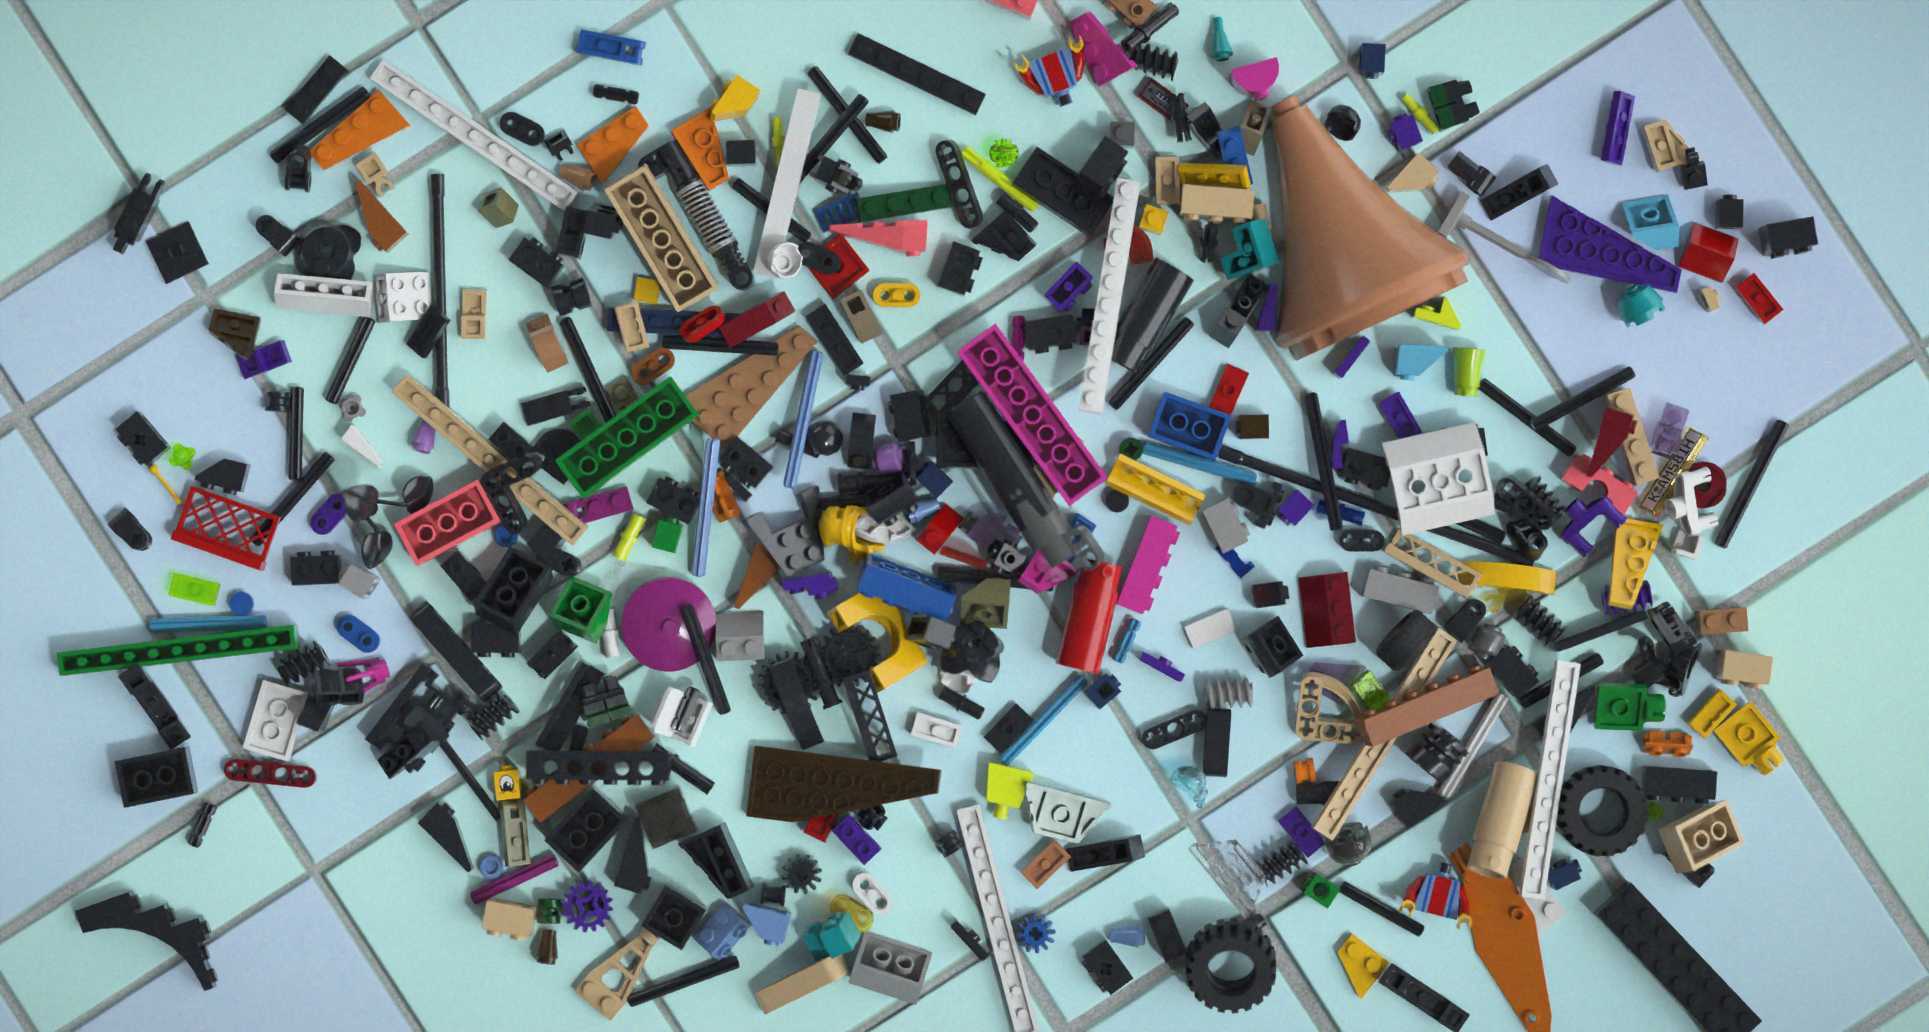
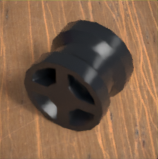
M265 392V397L268 399L265 411L289 412V407L287 406L289 393Z
M955 830L935 841L936 845L943 850L942 855L944 858L964 847V844L958 841Z

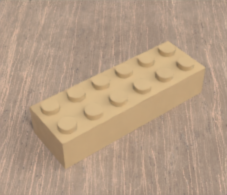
M646 163L605 187L606 194L677 312L719 289V284Z

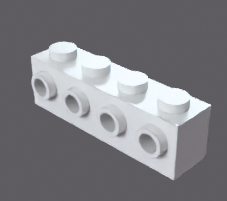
M278 273L274 290L276 309L371 317L374 302L373 283L368 281Z

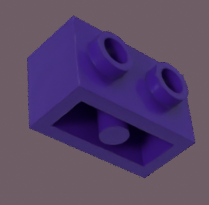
M1076 261L1043 295V298L1059 313L1063 310L1068 312L1077 303L1074 298L1079 293L1085 295L1093 286L1090 282L1094 277Z

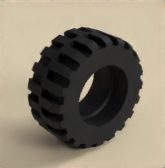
M1604 765L1588 766L1570 775L1571 778L1562 784L1556 820L1557 827L1560 828L1564 839L1574 848L1598 857L1614 856V854L1627 851L1628 847L1634 846L1638 842L1637 838L1643 835L1645 822H1648L1649 815H1647L1648 801L1645 800V792L1637 784V780L1623 770ZM1604 788L1613 791L1619 796L1623 804L1624 811L1620 824L1614 830L1607 833H1595L1589 830L1580 818L1579 809L1583 798L1595 789Z
M1231 918V922H1224V919H1219L1215 925H1212V923L1205 925L1204 932L1201 930L1197 931L1194 935V940L1190 941L1188 945L1186 979L1188 980L1190 991H1195V998L1199 1002L1204 1000L1207 1008L1212 1009L1216 1007L1217 1012L1225 1013V1010H1231V1014L1239 1013V1009H1244L1245 1012L1251 1010L1254 1003L1256 1006H1259L1264 1002L1263 995L1265 997L1270 995L1272 986L1275 985L1276 953L1274 946H1271L1270 938L1268 935L1263 936V930L1260 927L1255 926L1252 928L1249 921L1244 920L1243 923H1239L1238 918ZM1226 951H1236L1249 957L1254 967L1247 976L1229 981L1215 976L1210 971L1208 965L1216 955Z

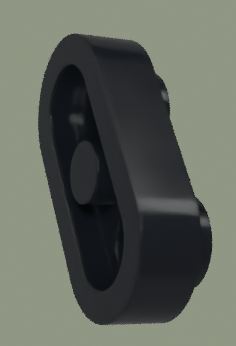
M507 112L500 119V128L506 135L528 146H539L545 139V131L540 124L516 112ZM511 120L516 121V127L513 129L508 127V123ZM536 131L538 133L537 138L531 139L529 137L530 132Z
M802 242L798 245L801 255L805 249L811 251L810 257H803V266L825 275L835 274L839 270L841 261L835 252L811 242ZM827 258L833 260V264L830 267L824 265V261Z

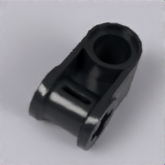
M304 145L293 147L287 157L286 191L300 189L309 193L311 190L312 155L309 148ZM294 156H301L304 159V162H298L297 160H295Z
M270 215L260 216L256 221L255 227L257 232L285 257L289 255L301 240L290 229L280 224ZM264 221L267 223L272 221L270 224L272 227L271 231H262L264 229L262 225Z
M125 507L107 524L132 549L145 551L152 545L153 539L151 534ZM137 535L143 536V537H142L143 544H138V543H137V541H138V539L136 538Z
M1524 516L1515 522L1510 521L1506 524L1509 537L1515 542L1523 557L1529 561L1539 560L1548 546L1547 537L1543 532L1532 525ZM1531 544L1537 546L1538 549L1533 548Z
M557 546L546 559H543L538 554L535 558L550 566L552 571L554 570L567 576L579 574L582 568L578 557L563 551ZM571 561V564L574 565V568L567 570L565 562Z
M1478 599L1468 600L1447 621L1443 628L1462 643L1485 616L1486 606ZM1479 604L1478 610L1480 614H1473L1471 616L1469 614L1471 612L1470 605L1476 606Z

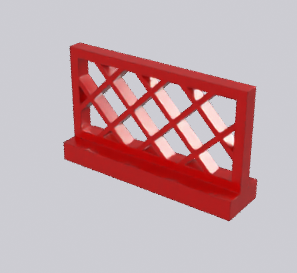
M191 486L176 530H173L171 540L256 570L264 571L267 564L266 559L281 517ZM195 492L204 495L207 505L197 510L192 502ZM209 497H210V498H213V499H216V500L213 501V502H211L210 499H209ZM221 501L225 502L230 512L218 517L213 505ZM231 505L236 506V507H239V508L233 510L232 507H231ZM210 508L214 520L203 525L198 512ZM243 509L247 510L252 520L240 525L235 513ZM253 513L259 514L261 516L255 518ZM195 515L200 527L192 531L183 528L186 518ZM231 515L237 527L225 533L220 520ZM264 517L273 519L271 529L262 533L257 521ZM217 523L221 535L210 538L205 528ZM254 523L259 535L247 540L242 528ZM202 530L203 535L196 532ZM239 530L244 542L233 546L230 544L227 535ZM269 534L267 540H265L264 536ZM224 538L225 542L219 541V539ZM261 538L264 544L262 555L253 553L249 543ZM246 545L248 551L242 549L241 547Z

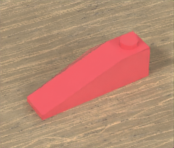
M903 220L893 222L892 225H887V223L874 222L868 225H863L862 223L830 225L828 232L898 253H906V257H918L920 252L926 251L928 224L927 220Z

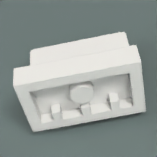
M429 272L386 273L374 276L378 324L404 320H422L429 307L432 306Z

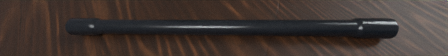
M430 174L433 222L434 306L446 315L445 174ZM446 327L435 344V397L450 409Z

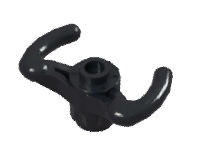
M1642 635L1639 637L1638 648L1640 652H1643L1642 664L1634 668L1635 671L1631 673L1635 683L1646 684L1647 688L1655 683L1671 687L1668 690L1669 695L1673 697L1681 696L1682 684L1677 678L1666 672L1668 670L1667 666L1661 658L1656 659L1654 642L1649 636Z

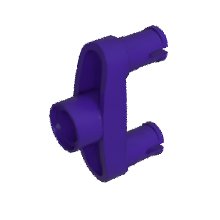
M1603 495L1587 505L1578 497L1564 510V513L1571 521L1563 530L1560 538L1566 544L1572 545L1582 557H1585L1594 548L1579 533L1598 515H1603L1618 529L1620 525L1625 523L1627 517L1613 505V501L1607 495Z

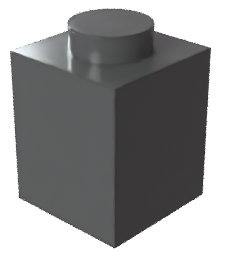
M1111 121L1110 139L1123 148L1133 149L1135 122Z

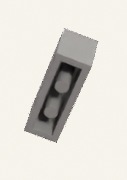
M1375 566L1374 570L1368 569L1361 597L1433 614L1439 586L1434 585V580L1421 577L1419 582L1412 580V575L1403 572H1398L1397 576L1388 574L1389 569Z

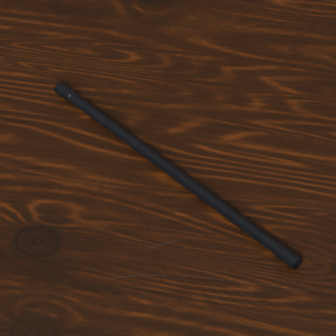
M1222 445L1218 456L1222 460L1246 466L1323 494L1320 480ZM1335 486L1338 500L1398 521V508ZM1449 526L1425 530L1507 559L1517 565L1533 566L1534 561L1525 559L1520 550L1505 547Z

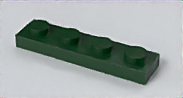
M947 184L855 199L859 223L952 207Z

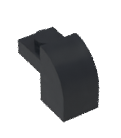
M1204 102L1199 107L1194 108L1186 117L1195 135L1217 157L1221 152L1216 132L1226 128L1216 119L1210 106Z
M852 413L847 467L871 470L876 415Z

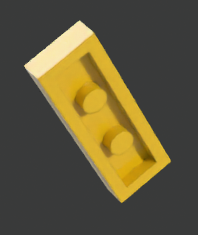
M1180 163L1178 167L1181 186L1186 184L1249 189L1251 186L1247 165Z

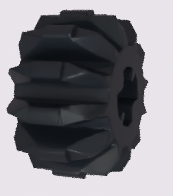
M797 854V863L792 858L788 859V862L793 866L792 868L783 866V870L790 872V874L783 875L782 879H791L786 887L790 888L795 884L794 893L797 894L801 886L803 893L807 894V885L812 890L816 889V885L812 880L821 882L822 879L814 876V874L821 873L822 868L813 869L817 865L818 860H814L809 864V854L806 855L805 861H802L801 854ZM801 868H805V873L809 874L808 878L804 877L803 880H799L796 870L800 871Z

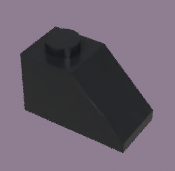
M310 696L296 724L316 732L325 731L335 705H315L314 696Z
M1402 788L1392 795L1393 799L1389 801L1404 826L1407 827L1445 803L1446 799L1443 796L1412 789L1405 791Z

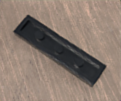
M1644 610L1637 611L1554 642L1556 652H1561L1647 620V613Z

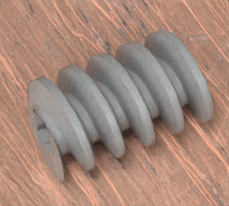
M1224 678L1222 685L1219 679H1215L1213 685H1211L1209 679H1205V706L1209 702L1211 709H1214L1216 702H1219L1220 707L1224 708L1225 702L1228 701L1230 708H1233L1235 701H1237L1239 707L1243 708L1244 702L1247 701L1249 707H1252V682L1249 684L1247 678H1243L1240 685L1238 679L1234 678L1232 685H1230L1228 678Z

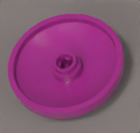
M660 577L642 584L632 593L623 609L621 629L628 650L640 663L654 670L673 672L686 669L699 661L681 612V607L687 604L694 606L710 649L716 634V615L710 599L701 588L686 579Z

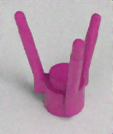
M379 657L369 660L337 663L338 667L371 665L367 666L368 671L346 677L347 682L370 676L371 680L376 679L364 687L365 692L379 684L385 683V678L390 677L386 660H379Z

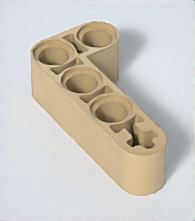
M829 955L756 991L754 995L765 1015L838 980L851 970L843 955L831 959Z

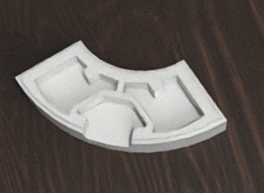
M867 513L857 519L855 534L871 542L895 543L912 536L916 532V528L901 514L896 516L898 520L894 524L885 526L883 523L879 526L873 516Z

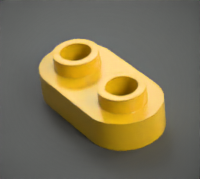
M882 283L874 289L873 299L880 307L910 308L918 304L920 291L915 285L910 283ZM884 291L890 295L887 300H882L880 294ZM908 291L913 294L911 300L904 298V294Z

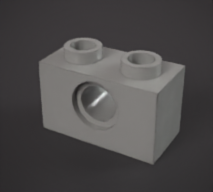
M358 564L345 565L338 576L341 579L338 584L361 599H369L381 580Z

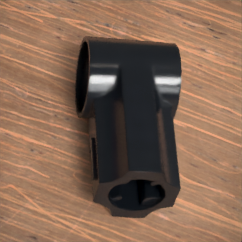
M1460 151L1446 167L1462 179L1465 185L1480 197L1485 194L1496 180V176L1481 165L1478 166Z
M1339 781L1296 784V804H1322L1324 806Z

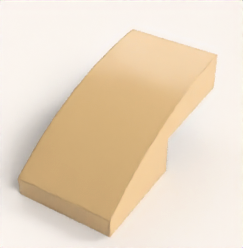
M463 289L461 339H485L487 289Z

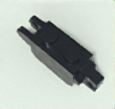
M149 173L143 176L138 188L134 187L113 229L116 231L114 237L118 238L113 250L124 255L129 244L134 246L136 241L139 242L142 239L160 202L158 197L165 181L158 180L151 195L145 193L151 181V174Z

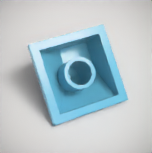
M1668 195L1621 202L1632 237L1655 250L1679 246V224Z
M1399 344L1395 347L1394 375H1399L1400 380H1414V376L1421 375L1447 352L1448 346Z

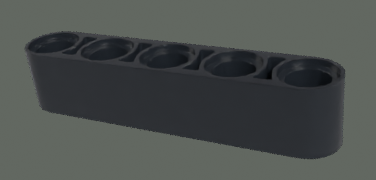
M425 600L408 615L413 624L484 703L503 687L474 653H471V649L428 601Z

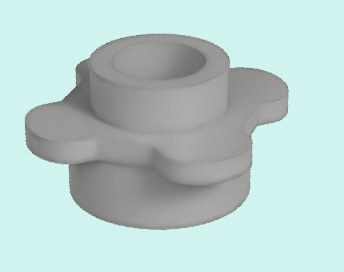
M353 395L352 398L342 399L339 402V407L342 408L344 413V420L350 422L355 417L365 416L366 409L362 407V398L359 395Z

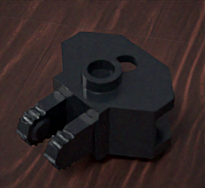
M820 154L817 159L821 161L817 172H811L809 175L814 180L826 185L824 189L836 195L840 192L848 196L851 190L859 191L863 184L862 179L858 177V173L850 169V163L842 159H838L836 162Z

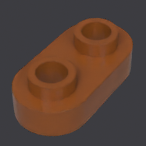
M667 348L655 350L633 366L631 370L633 380L640 385L650 384L673 368L675 356ZM661 356L668 358L667 363L664 365L659 362ZM642 369H647L648 375L645 378L639 375Z

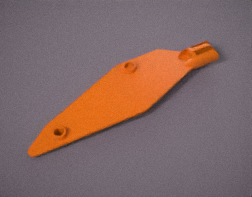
M1466 842L1462 847L1456 848L1454 852L1448 853L1447 856L1463 879L1464 888L1469 900L1470 917L1472 919L1471 927L1476 952L1527 1031L1551 1032L1552 1012L1535 915L1524 898L1519 896V891L1509 875H1507L1506 879H1494L1477 874L1467 868L1472 849ZM1530 1014H1533L1536 1017L1535 1021L1530 1019Z

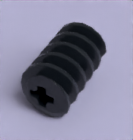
M1147 43L1144 48L1139 45L1131 53L1129 59L1138 65L1134 68L1135 71H1138L1142 65L1143 73L1146 74L1152 68L1153 76H1156L1161 71L1162 79H1165L1170 74L1171 81H1173L1179 61L1177 51H1174L1170 57L1167 48L1162 54H1160L1159 46H1156L1151 51L1150 43Z
M1540 476L1531 478L1524 485L1555 512L1557 521L1563 515L1562 513L1566 507L1564 505L1556 507L1559 498L1550 499L1554 492L1552 490L1544 492L1547 484L1538 485L1541 480ZM1528 498L1529 501L1527 502L1526 507L1532 506V500L1530 498ZM1538 506L1532 512L1533 515L1538 511ZM1546 514L1541 516L1540 521L1547 520L1548 516Z
M1530 595L1517 610L1518 614L1515 620L1519 621L1524 618L1523 627L1525 628L1531 624L1530 633L1539 631L1537 639L1540 640L1546 637L1544 645L1548 646L1558 639L1568 625L1560 628L1562 620L1558 619L1553 622L1555 614L1551 613L1546 616L1548 608L1543 607L1539 610L1540 601L1531 603L1533 595Z
M315 640L313 641V649L307 645L304 646V654L297 649L296 658L290 653L287 654L288 662L279 658L280 666L277 669L287 687L291 686V679L298 683L300 682V676L304 679L308 678V671L313 674L314 671H317L316 666L319 669H325V662L331 665L323 647Z
M496 692L497 701L489 698V708L482 704L483 713L474 710L475 719L466 717L469 726L482 741V735L487 738L491 736L489 729L494 732L498 731L496 723L502 726L505 725L504 717L509 720L513 718L511 711L517 714L520 713L519 708L507 693L502 695Z
M1288 840L1286 841L1288 849L1279 845V854L1271 850V859L1263 855V864L1258 860L1254 861L1255 868L1267 888V880L1276 884V875L1284 879V870L1292 874V865L1300 869V860L1308 864L1297 844Z

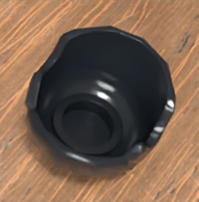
M1339 104L1332 107L1327 114L1325 127L1330 134L1343 141L1354 139L1361 128V119L1356 110L1350 106Z
M821 420L809 425L805 443L813 448L815 454L830 456L837 453L841 448L843 434L835 423Z

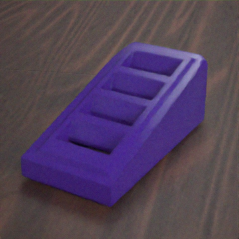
M1271 283L1268 287L1256 327L1257 332H1274L1276 330V283Z

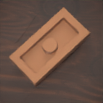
M1054 840L1020 873L1038 890L1071 856Z

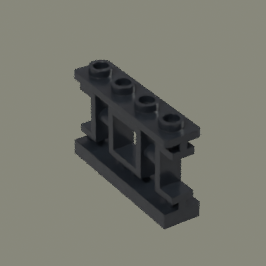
M423 663L372 728L365 740L371 745L376 746L379 750H382L388 742L394 745L412 729L404 721L417 704L433 717H438L441 721L443 716L434 710L436 705L443 699L451 706L458 699L460 700L459 703L442 723L447 733H449L455 725L453 722L454 718L458 714L462 716L470 706L467 703L470 697L463 694L459 689L456 690L451 698L433 685L439 674L426 663ZM429 676L430 679L424 686L434 692V694L427 703L417 696L409 703V699L426 677ZM400 714L401 716L396 721V724L405 730L398 740L386 734L381 741L379 738L395 717ZM424 757L408 767L406 771L409 774L413 773L414 770L419 772L426 763Z

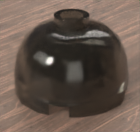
M1351 822L1342 825L1333 841L1323 836V843L1328 856L1335 862L1355 866L1370 852L1371 834L1367 825L1363 827L1360 822Z

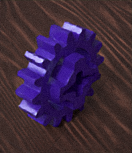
M588 881L584 887L582 882H578V889L571 886L569 888L572 893H565L563 895L567 902L561 903V906L566 907V911L562 912V915L569 916L566 921L567 924L575 923L573 926L574 930L582 926V932L586 933L588 927H590L592 932H595L597 924L600 927L605 926L602 921L603 919L610 920L611 917L607 915V911H613V908L608 906L612 898L605 897L608 893L607 889L600 891L601 884L597 883L595 887H592V881ZM582 891H590L586 897L580 898L576 896ZM598 896L602 901V909L598 907ZM590 900L589 906L592 907V910L584 913L582 903H588ZM572 904L576 906V916L572 912ZM589 916L597 917L593 922L584 923Z

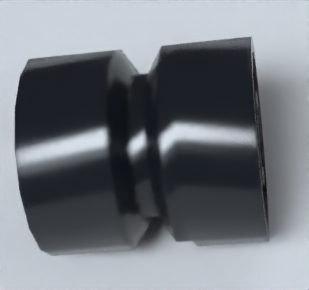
M583 277L570 281L568 286L562 283L551 287L555 305L560 316L573 313L574 308L582 310L592 307Z

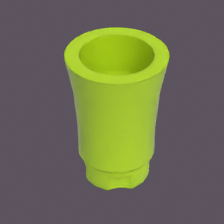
M1453 347V385H1456L1454 395L1477 397V387H1480V376L1486 349Z

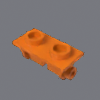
M723 471L716 473L713 509L719 523L741 514Z
M1663 731L1643 733L1645 745L1642 753H1649L1651 756L1672 754L1674 757H1685L1690 755L1693 744H1691L1692 736L1687 735V733L1670 732L1669 740H1665V732Z

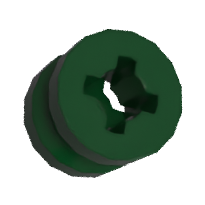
M1135 438L1125 439L1119 446V454L1135 461L1143 453L1141 442Z

